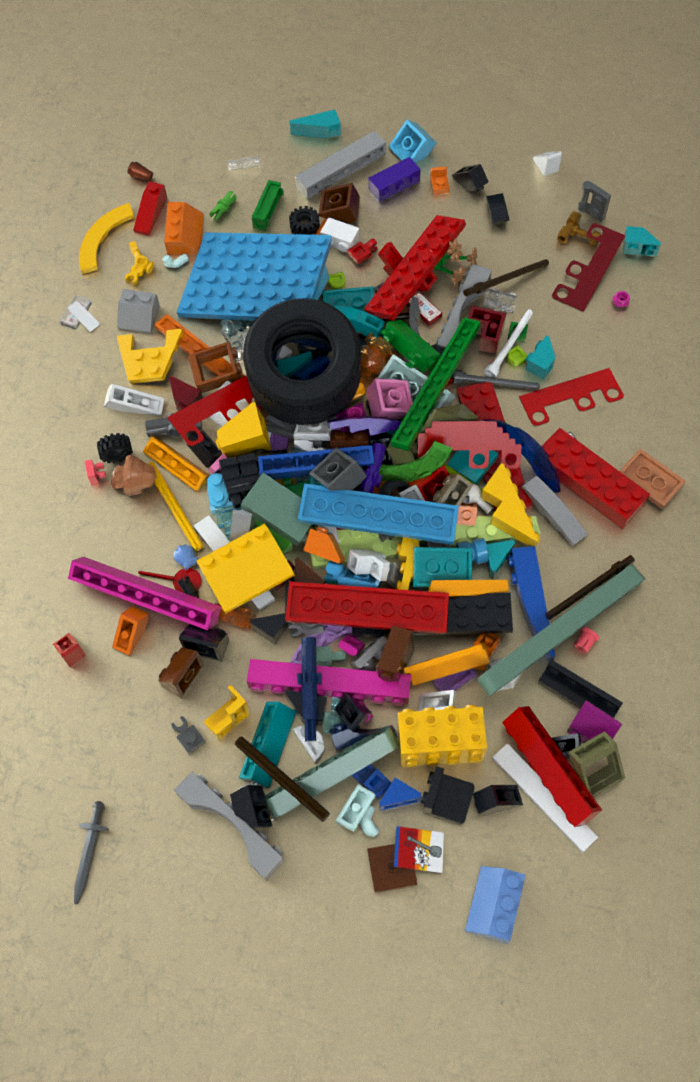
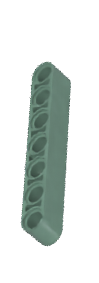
M385 726L292 780L311 797H314L391 753L399 747V742L390 726ZM282 786L265 795L268 810L273 818H277L301 804Z

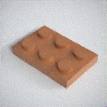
M639 449L620 470L622 474L650 493L648 500L661 509L670 502L686 483L683 478L642 449Z

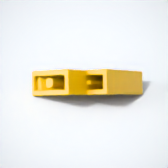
M501 463L483 488L481 499L497 507V510L492 515L491 524L529 547L535 546L536 549L537 544L540 543L539 534L533 530L532 519L525 512L524 501L518 497V489L516 484L512 483L510 479L511 473L508 467L505 468L504 464Z

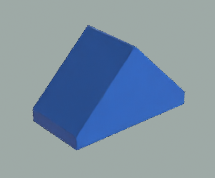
M395 777L380 800L379 808L380 811L419 803L422 796L420 792Z

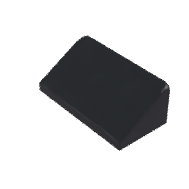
M203 430L200 432L204 436V440L194 446H189L188 444L187 446L204 466L208 468L222 455V451L218 449L217 445ZM197 433L189 434L188 440L196 441L198 439Z

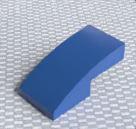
M371 764L351 775L360 785L374 793L377 799L391 784Z

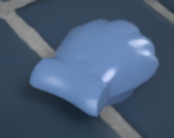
M186 544L183 546L179 545L174 551V560L184 566L185 570L197 564L198 558L192 546Z

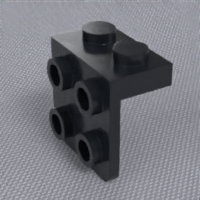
M436 766L435 772L430 771L428 777L429 791H424L421 804H424L423 812L463 824L475 786L473 783L443 774L444 768Z

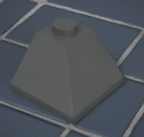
M335 448L309 473L311 477L330 491L353 490L367 477L357 461L338 448Z

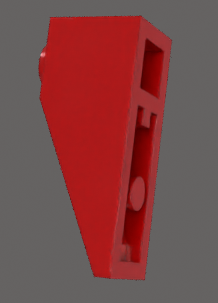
M151 181L148 182L141 198L133 228L134 232L150 235L168 199L165 185Z

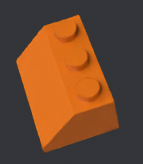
M168 202L164 239L167 255L198 254L202 243L203 212L185 202Z

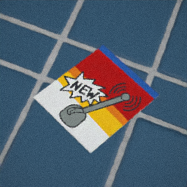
M396 826L394 867L442 873L444 833Z

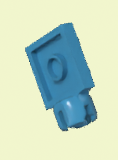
M328 561L325 568L327 573L324 580L328 584L379 588L382 581L377 580L370 574L356 575L347 566L344 567L343 563L339 564Z

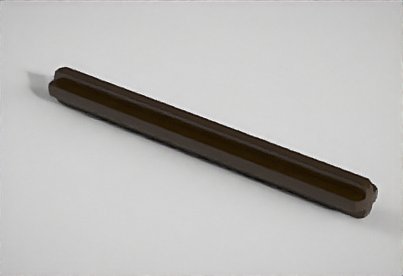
M241 736L235 741V746L321 822H324L329 817L330 813L244 737Z

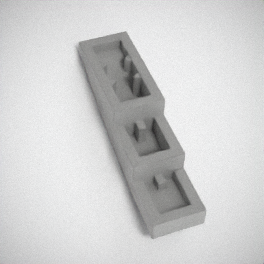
M537 475L521 486L540 514L548 518L556 531H561L571 546L588 535L566 505Z

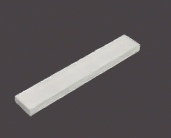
M209 515L193 525L212 552L230 543ZM268 590L251 601L260 612L273 603L275 598Z
M508 743L492 757L496 764L582 853L598 839V836L586 824L574 827L567 821L566 814L554 802L552 794L543 786L539 775Z

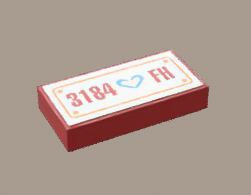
M420 292L412 296V298H417L421 311L420 318L429 326L442 317V312ZM411 298V299L409 300V302L406 304L409 308H410V304H411L412 298Z

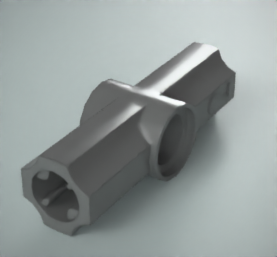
M174 413L166 415L165 418L146 420L147 436L166 434L170 437L181 436L167 418ZM202 421L195 424L198 430H202Z

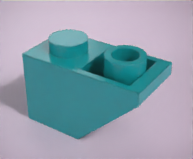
M626 226L623 253L647 256L658 255L661 246L659 240L643 227Z
M546 335L542 341L539 340L535 346V351L533 353L530 352L525 360L527 362L526 370L543 380L553 369L556 358L549 336Z

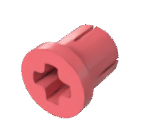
M582 627L580 630L581 634L574 643V647L587 654L594 642H598L600 637L593 630Z

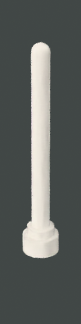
M532 310L526 311L495 361L486 366L484 374L487 377L496 378L500 373L499 366L533 315Z

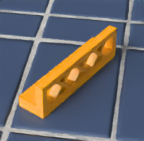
M481 643L404 668V672L411 675L412 685L415 686L488 664L491 661L485 643Z

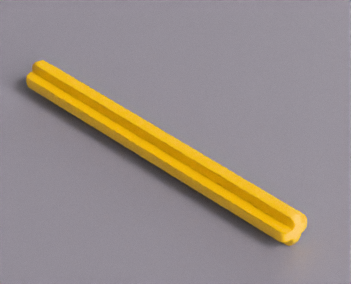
M150 461L147 464L152 465L155 469L157 478L154 483L194 550L196 552L204 548L202 541L153 461Z

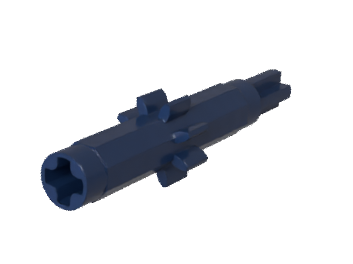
M303 637L301 638L302 673H297V683L302 685L305 742H315L316 721L318 720L317 684H322V674L317 673L316 638Z

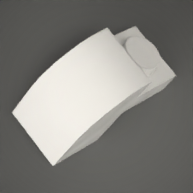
M350 549L347 568L356 575L370 574L379 581H387L390 562L385 560L386 555L380 552L366 549Z

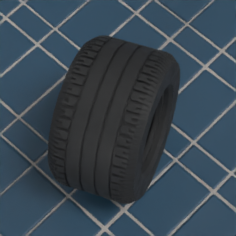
M295 298L294 300L283 301L264 311L255 320L247 333L243 348V361L249 387L257 403L274 418L276 417L280 421L294 425L319 424V422H325L342 412L352 401L359 387L361 377V346L352 323L334 306L320 300ZM309 339L326 345L332 351V358L326 370L319 376L309 380H294L278 371L272 360L274 354L289 342Z

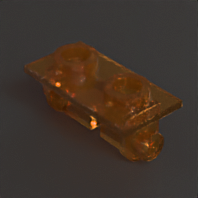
M221 606L218 619L230 623L233 616L235 617L233 624L246 629L251 627L250 618L256 617V615L251 613V609L245 607L235 608L225 614Z

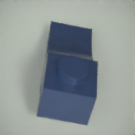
M338 723L329 732L335 749L339 750L355 744L381 728L358 729L353 732L345 723ZM389 725L395 737L398 738L393 725Z

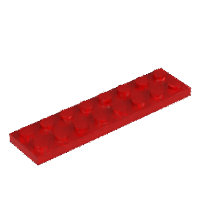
M436 215L366 305L364 311L376 317L394 321L450 248L449 242L453 243L454 239L465 228V220Z
M491 382L457 388L456 392L460 404H464L478 417L477 421H496L497 427H502V432L509 434ZM494 450L499 454V457L484 475L485 485L501 464L502 450ZM508 454L505 457L506 464L514 465L517 462L516 455ZM520 467L509 469L511 473L510 479L517 486L518 497L524 501L525 510L532 509V502L521 487L525 484Z
M289 581L285 621L391 630L392 626L412 632L446 634L449 593Z

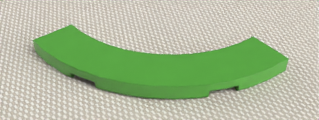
M434 441L431 448L423 456L412 462L401 465L381 464L378 475H382L381 481L384 480L386 482L389 480H400L408 483L431 475L433 471L444 464L452 448Z

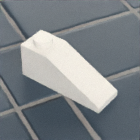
M111 384L106 393L104 407L121 412L161 416L164 398Z

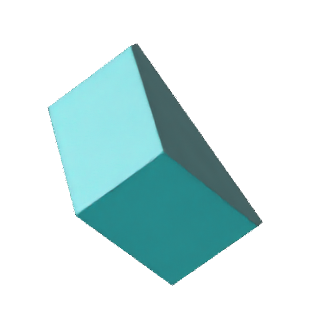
M509 540L486 544L488 551V562L486 564L490 578L493 579L507 560V557L510 556L511 550L515 546V541Z

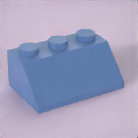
M481 866L465 932L509 944L526 875L505 868Z

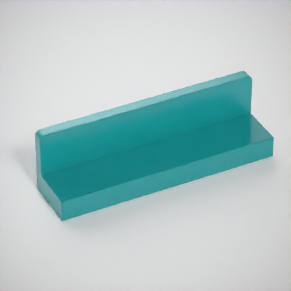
M279 701L266 702L251 743L276 766L280 760L296 714L293 709ZM246 756L239 779L246 782H255L265 788H269L273 778Z

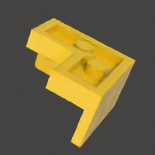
M232 685L228 686L231 699L204 721V724L218 740L222 739L250 715L247 702Z

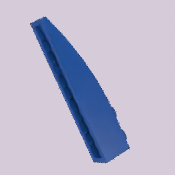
M372 445L338 448L357 461L360 467L374 465ZM334 449L258 456L260 476L262 473H265L274 480L310 476L309 473Z
M535 546L512 548L510 556L507 557L508 566L512 567L513 571L511 573V584L515 585L522 613L532 636H535L550 625L549 619L545 615L547 608ZM554 649L545 655L548 663L551 659L554 660L555 658Z

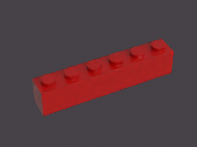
M529 706L518 707L502 722L506 727V732L515 740L519 751L526 756L530 767L537 772L543 786L550 791L554 802L564 811L566 819L574 827L583 826L602 811V808Z

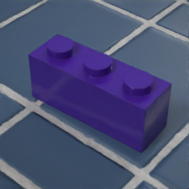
M408 157L369 177L368 189L380 202L420 181L421 169Z

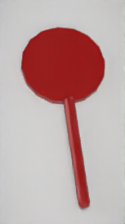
M185 568L181 569L175 576L138 571L140 575L173 580L175 590L182 593L184 592L178 584L180 579L183 578L185 581V577L189 576L196 590L200 588L202 582L200 573L192 568L185 570Z

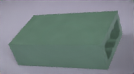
M262 473L240 506L241 509L252 513L254 518L263 524L265 523L266 526L296 546L300 542L305 543L311 526L313 528L316 527L315 524L298 522L302 498L265 473Z

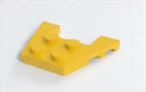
M167 330L164 347L134 350L135 337L132 334L117 336L128 381L131 384L164 381L172 364V356L179 347L178 342L180 338H183V330Z

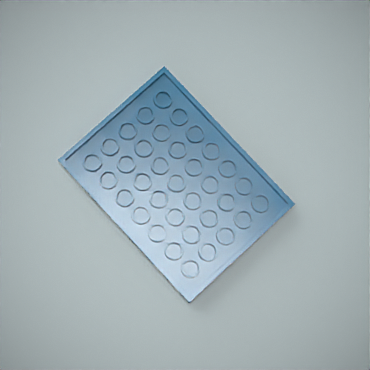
M205 232L176 313L178 317L255 321L264 311L277 303L279 304L291 299L294 300L295 298L314 300L333 239L331 235Z

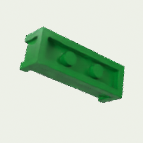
M268 180L251 217L254 229L266 231L267 227L270 226L269 221L280 197L284 195L280 182Z

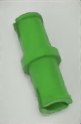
M229 191L223 199L217 202L215 208L210 211V217L212 218L216 214L213 220H218L237 199L236 194L231 197L233 192Z

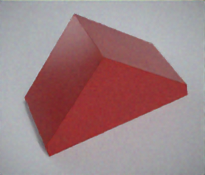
M67 633L53 643V646L69 667L86 656L70 633Z

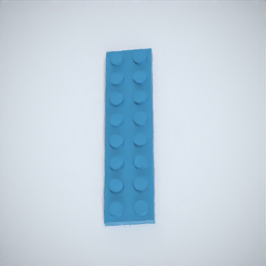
M304 483L298 522L453 545L459 506L353 490L330 491L325 486Z

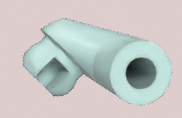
M184 253L176 259H171L170 255H165L162 260L166 267L179 268L189 261V258Z
M369 806L359 824L364 834L375 837L379 832V828L374 825L371 819L375 808Z

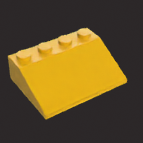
M265 523L197 560L201 571L225 614L295 576Z

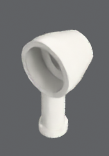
M473 484L463 502L466 504L476 502L486 511V514H489L494 507L481 499L482 492L480 488Z

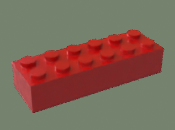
M561 428L536 451L534 458L536 465L621 529H624L645 506L650 496V493Z

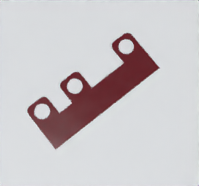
M593 223L590 226L587 236L601 243L588 266L573 260L565 271L567 275L579 280L575 289H572L563 284H558L552 294L554 299L583 312L626 236L597 223ZM595 227L601 228L602 235L599 237L593 236L591 233L592 229ZM579 265L581 272L576 275L572 274L570 271L571 266ZM564 288L568 291V296L559 298L557 291Z

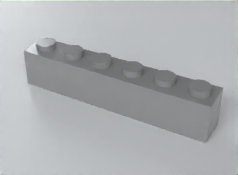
M375 131L366 134L359 140L352 142L347 147L340 149L333 155L326 157L324 160L296 175V188L308 200L322 190L327 189L385 155L386 142Z

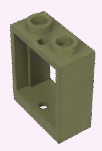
M605 731L569 751L573 769L593 797L625 779L617 743ZM607 757L608 765L587 777L585 768Z

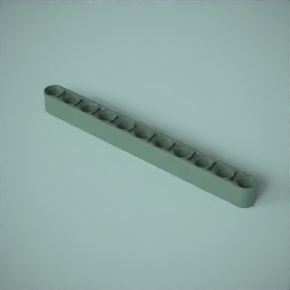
M633 564L629 565L483 673L477 679V682L489 697L637 587L645 580V577Z

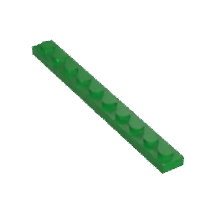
M463 318L391 439V447L406 451L410 450L481 327L480 321Z

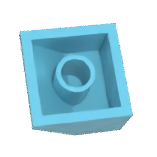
M406 120L388 147L401 160L410 157L417 163L430 154L437 142L418 123Z

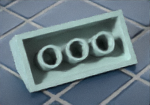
M393 354L377 379L407 380L412 402H414L428 377L415 368H408L403 360ZM444 389L433 410L450 406L456 396Z

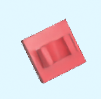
M92 459L85 461L87 477L91 485L99 484L98 478L106 477L105 471L98 472L100 469L105 468L104 464L99 462L94 465Z

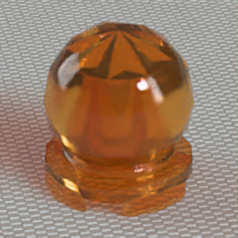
M369 333L365 338L367 344L361 345V377L365 379L378 378L386 366L387 360L389 361L393 354L395 356L398 355L397 352L393 353L391 351L393 349L392 345L382 337H373L374 333Z

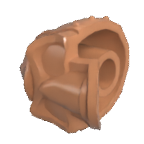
M127 455L125 464L123 466L117 465L114 469L111 485L114 489L123 488L125 495L133 496L143 493L144 488L153 486L157 476L152 465L133 455Z

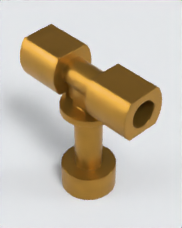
M573 211L567 219L566 226H563L558 233L557 240L566 244L570 236L575 237L577 234L589 239V243L596 246L598 241L587 236L588 231L579 228L580 224L578 223L580 222L581 214ZM594 231L592 235L595 237L601 236V233L598 231Z

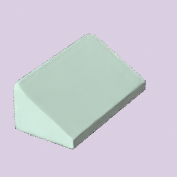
M358 784L338 815L336 823L354 832L376 795Z

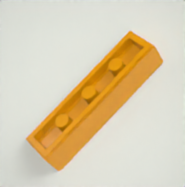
M151 436L143 450V453L198 492L207 483V478L210 476L208 473L160 438Z
M433 580L428 592L449 593V596H478L485 593L509 592L508 580Z

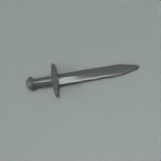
M96 801L92 805L94 809L91 822L78 824L79 827L88 831L74 887V904L79 902L85 888L98 831H109V828L99 825L102 809H105L104 803L101 801Z

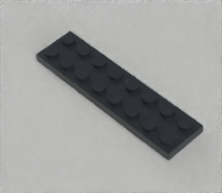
M511 592L485 593L478 596H449L446 634L412 632V636L513 633ZM352 627V637L389 636L391 630Z

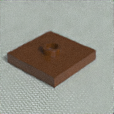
M395 844L367 849L375 893L418 885L415 869L394 867Z

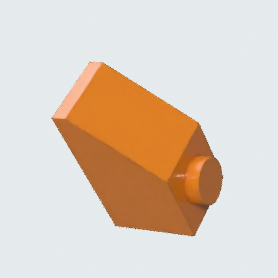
M322 526L311 528L303 551L339 564L343 563L345 557L334 535L328 532L329 529Z
M134 606L121 613L112 648L130 655L145 632L149 613Z
M484 633L477 638L473 646L485 643L491 661L503 637L495 633ZM489 663L475 667V669L484 671Z

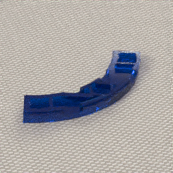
M494 419L482 420L496 421L497 427H502V432L509 434V439H515V444L522 445L521 454L532 466L535 474L554 493L561 491L557 472L548 459V454L533 437L522 429L506 424L504 421Z

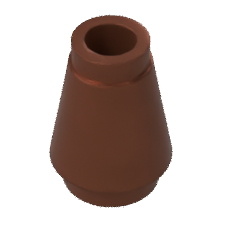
M137 161L130 163L127 173L131 177L151 181L153 177L152 171Z

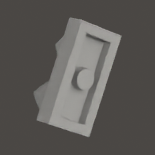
M384 636L377 637L350 665L354 669L376 671L375 662L372 657L378 661L380 660L387 642Z

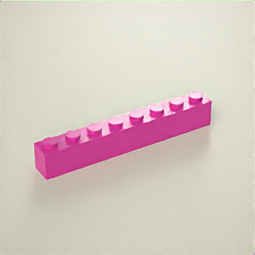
M81 557L71 562L68 579L205 630H209L217 625L221 606L86 557Z
M250 659L247 675L248 688L256 692L271 690L272 693L282 694L286 690L302 692V685L297 683V673H302V664ZM317 666V673L322 674V684H317V695L330 696L332 699L341 700L347 693L358 702L369 700L375 704L388 702L395 706L409 705L411 675L402 674L398 682H386L378 677L377 671Z

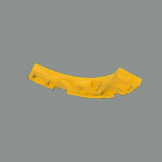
M130 203L107 212L88 230L82 241L79 253V264L82 274L99 270L97 265L98 248L108 235V232L112 228L135 219Z

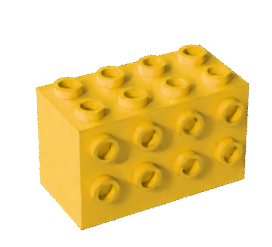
M467 705L465 708L456 709L455 706H447L442 710H435V708L429 707L424 708L423 711L405 709L402 712H398L397 729L401 767L436 766L439 764L454 765L484 761L487 741L483 707Z

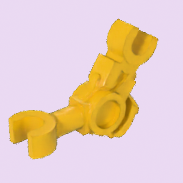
M133 241L128 244L132 254L135 256V264L130 269V273L125 275V281L128 283L130 279H133L132 284L136 286L139 282V276L142 277L145 271L147 274H151L154 262H149L145 256L141 255L136 242Z

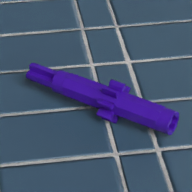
M373 444L374 465L366 467L364 473L367 477L361 483L360 492L373 493L374 488H379L382 475L378 474L386 450L383 444Z

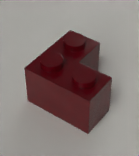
M472 306L468 319L480 321L481 327L477 332V335H481L479 350L496 354L505 326L506 313Z

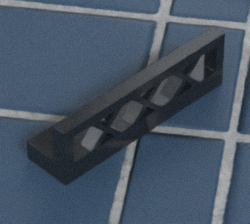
M552 659L538 680V684L579 709L587 700L614 718L623 704L620 700Z

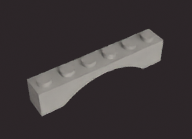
M472 264L470 270L466 271L464 276L465 282L461 283L458 293L460 294L458 297L455 296L453 301L454 308L449 310L448 322L443 324L442 336L437 338L436 344L440 349L445 350L460 325V317L465 308L477 297L485 294L487 289L482 293H474L467 297L464 296L463 290L473 287L478 282L491 280L492 269Z
M191 772L174 789L176 794L191 809L214 812L233 824L245 841L251 867L267 881L284 863L281 857L283 852L275 845L271 847L266 842L268 838L260 830L256 833L251 828V825L237 817L232 803L228 802L226 804L221 799L223 795L216 788L211 790L206 785L208 781L200 773L196 776Z

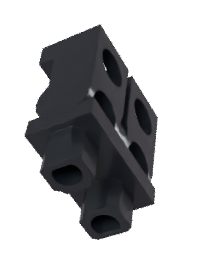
M255 453L238 456L241 476L236 457L219 460V467L228 500L232 502L235 509L240 508L243 499L260 477Z

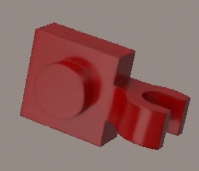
M374 238L365 244L359 242L347 250L348 255L359 265L371 257V253L378 250L376 246L378 243Z

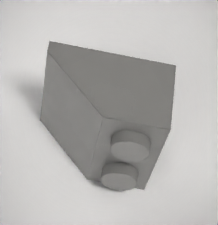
M123 289L118 302L117 328L119 330L151 334L160 308L157 294Z

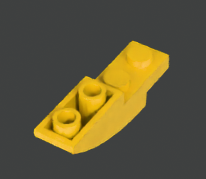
M403 537L402 543L398 542L396 554H399V561H403L400 569L403 579L402 581L398 580L397 589L409 590L410 582H413V548L420 547L417 539Z

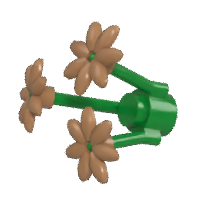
M454 239L453 243L449 242V250L446 251L434 267V269L452 275L453 287L456 285L460 286L461 279H464L463 274L466 268L460 265L458 271L452 272L441 266L447 263V259H451V261L456 260V262L467 260L471 262V266L472 264L477 265L476 259L478 257L477 248H472L471 255L462 256V252L459 251L462 245L458 244L457 239Z

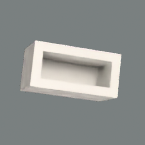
M328 218L320 232V235H331L333 239L331 247L342 252H347L360 239L358 227L332 218Z

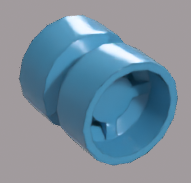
M484 538L472 540L471 543L468 541L456 543V548H472V562L476 564L488 562V551Z

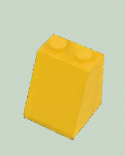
M256 402L248 405L216 431L218 436L215 439L216 445L227 458L250 454L258 449L272 450L265 418Z

